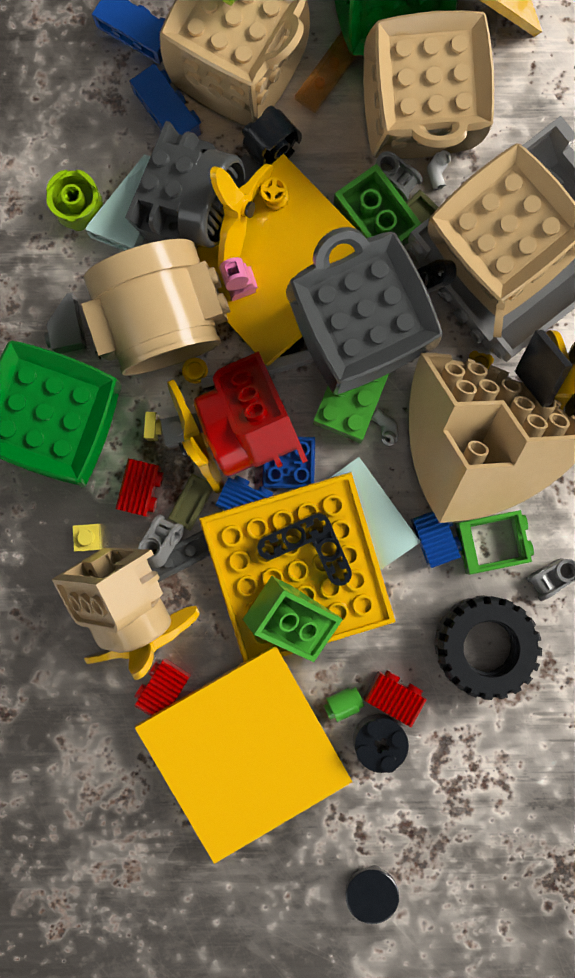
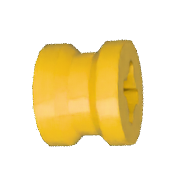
M276 177L269 178L261 186V195L269 209L277 211L286 207L290 198L283 180Z

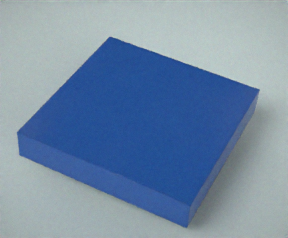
M298 437L308 460L307 462L302 463L296 449L279 457L283 465L282 467L278 468L274 460L263 464L262 487L295 489L314 483L315 437Z

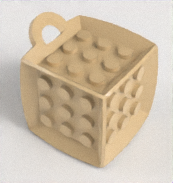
M175 0L160 31L161 55L169 78L174 85L211 110L245 126L250 122L254 123L262 116L263 111L267 107L276 105L302 58L310 29L308 1L237 0L230 6L222 0Z
M431 11L382 19L374 24L367 35L364 46V105L369 144L374 158H378L382 152L386 151L395 153L400 159L431 157L442 150H446L450 154L476 147L486 138L492 128L494 119V67L490 33L484 12Z
M518 143L496 156L467 179L431 215L428 223V234L444 259L452 260L456 264V275L473 295L495 315L493 337L501 338L503 317L535 295L575 259V201L551 172L525 147Z

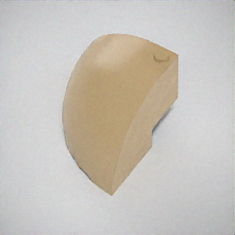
M421 353L414 372L410 392L409 437L418 481L439 523L472 520L499 513L526 501L559 479L575 464V415L569 417L560 409L562 404L556 399L553 400L549 407H542L523 382L521 384L509 378L510 372L492 365L487 369L482 364L467 358L466 362L452 360V356L448 354Z

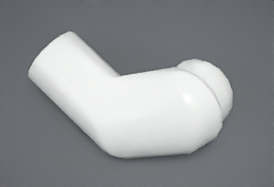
M446 150L436 153L427 166L433 190H439L446 186L442 172L451 161V155Z

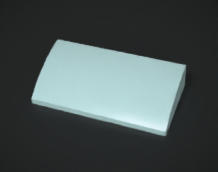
M358 457L332 477L352 472L381 570L420 543V540L363 461Z

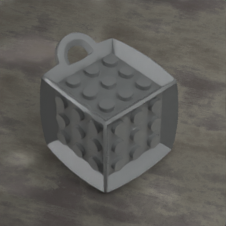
M341 227L334 229L323 236L318 242L313 253V264L299 272L288 283L286 296L300 332L315 364L334 395L352 390L391 373L418 358L421 353L433 350L442 339L443 332L426 287L409 254L394 232H386L366 239L355 228ZM350 244L354 248L355 252L333 263L329 262V255L337 245Z

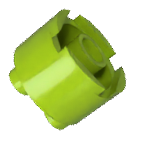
M62 170L56 173L47 184L46 201L49 209L63 226L75 231L84 230L104 205L95 182L84 171Z

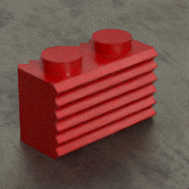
M128 458L115 509L149 517L150 512L154 513L158 498L154 497L156 487H161L164 473L160 472L161 467Z
M166 658L161 663L156 661L148 673L152 677L147 686L142 683L134 698L138 699L134 706L152 716L176 701L191 674Z
M386 670L385 674L378 671L363 697L364 700L405 725L412 727L427 700L422 696L423 690L409 683L408 687L398 682L400 677L389 670Z

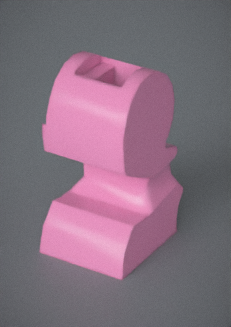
M239 257L230 258L221 263L219 268L232 301L256 293L258 286L251 266L247 267L246 263H243V260Z

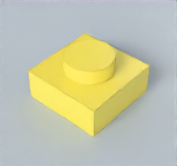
M145 412L144 438L147 441H158V435H162L163 432L159 415L156 412Z
M100 524L73 526L74 552L102 549Z

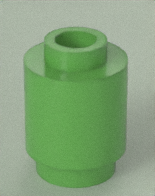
M348 687L327 697V704L323 705L329 719L335 718L336 722L360 712L359 709L365 706L356 687L352 689Z

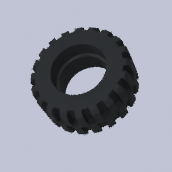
M483 595L472 599L467 598L462 600V603L458 606L454 605L449 610L448 616L442 618L440 622L442 626L440 631L437 630L435 637L437 638L435 653L438 655V663L445 676L468 695L475 698L481 697L484 700H492L494 697L504 699L508 698V694L511 692L514 694L522 690L520 686L523 683L528 685L533 678L530 676L532 671H538L540 666L536 662L537 657L542 656V648L538 647V641H541L540 632L535 631L534 627L536 624L534 620L528 617L526 611L520 606H516L509 600L494 596ZM482 622H494L501 625L508 632L511 642L507 660L502 666L490 672L479 671L473 668L464 655V641L467 634L475 625Z

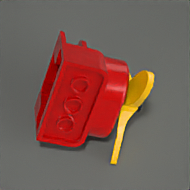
M259 351L217 370L213 375V382L216 388L195 397L193 403L203 430L202 433L188 409L175 380L172 379L167 382L171 398L180 418L185 439L182 443H178L180 450L185 458L187 455L190 456L199 467L215 493L222 492L224 483L212 453L222 473L227 477L253 466L258 467L272 460L275 461L278 468L282 467L283 465L279 457L296 449L302 463L308 461Z

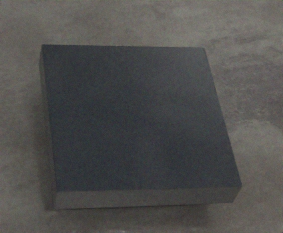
M535 330L514 372L542 407H549L573 365L544 330Z

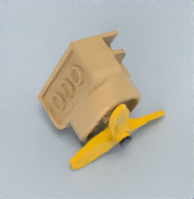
M102 548L52 579L72 619L78 625L88 627L97 645L105 649L104 651L85 656L86 664L116 658L129 659L128 669L133 679L139 680L146 675L153 660L156 658L154 652L172 641L198 618L199 610L197 606L185 607L169 615L161 599L163 592L158 583L160 576L158 572L151 570L147 561L149 557L154 555L152 550Z

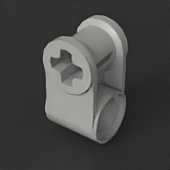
M382 152L378 156L375 164H378L404 201H407L409 193L417 184L422 183L423 178L421 174L393 152ZM387 163L392 167V170L385 171L380 165Z
M157 515L153 519L149 530L138 546V549H158L154 555L147 559L150 567L159 568L166 563L169 555L183 535L184 526L179 523L173 524L162 515Z
M566 558L557 559L526 578L528 582H532L537 590L540 601L552 597L562 588L575 581L574 560ZM568 563L571 567V573L568 577L564 578L560 573V568L563 564Z

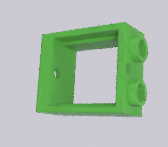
M521 510L455 523L457 537L462 546L461 555L465 574L471 575L532 562L531 556L534 555V548L532 542L527 540L525 530H528V521L526 516L522 515ZM510 519L519 557L479 565L471 527Z

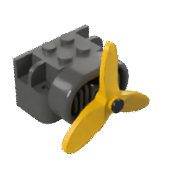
M165 121L125 218L149 243L169 239H188L194 242L196 249L199 245L213 248L219 244L218 269L221 274L219 267L222 262L234 257L240 258L246 235L247 217L251 218L255 212V203L252 201L261 191V186L265 180L269 179L274 166L264 164L245 184L244 165L237 155L216 150L212 143L199 140L194 132L188 131L180 135L171 122Z

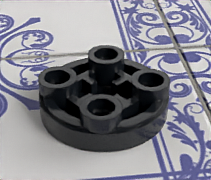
M372 865L360 869L351 876L345 887L348 909L361 922L367 924L382 923L388 920L398 907L399 891L393 877L379 866Z

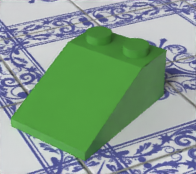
M273 576L270 577L243 618V621L255 636L312 662H315L343 620L340 616L301 591Z

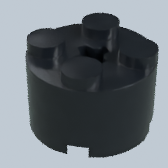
M274 106L267 107L261 117L254 123H248L242 130L244 135L243 148L261 167L264 164H272L282 154L289 159L295 152L292 148L295 142L300 144L302 139V133L281 110L276 109Z
M379 713L364 718L358 723L353 734V745L357 758L364 767L373 772H394L407 757L409 748L407 735L398 721L389 715ZM384 738L386 744L377 748L375 741H381Z

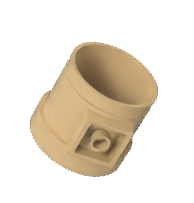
M169 239L137 246L100 261L84 274V280L91 300L81 305L98 356L109 361L117 359L121 366L120 371L122 375H138L170 367L205 354L221 344L220 337L216 332V325L228 321L226 314L230 313V308L223 293L219 294L218 288H221L222 284L218 273L214 267L210 268L206 261L200 262L193 241L188 239Z

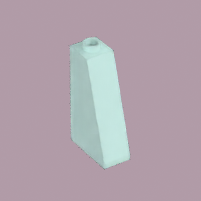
M143 155L88 223L85 230L90 238L123 251L142 245L144 237L125 216L150 156Z

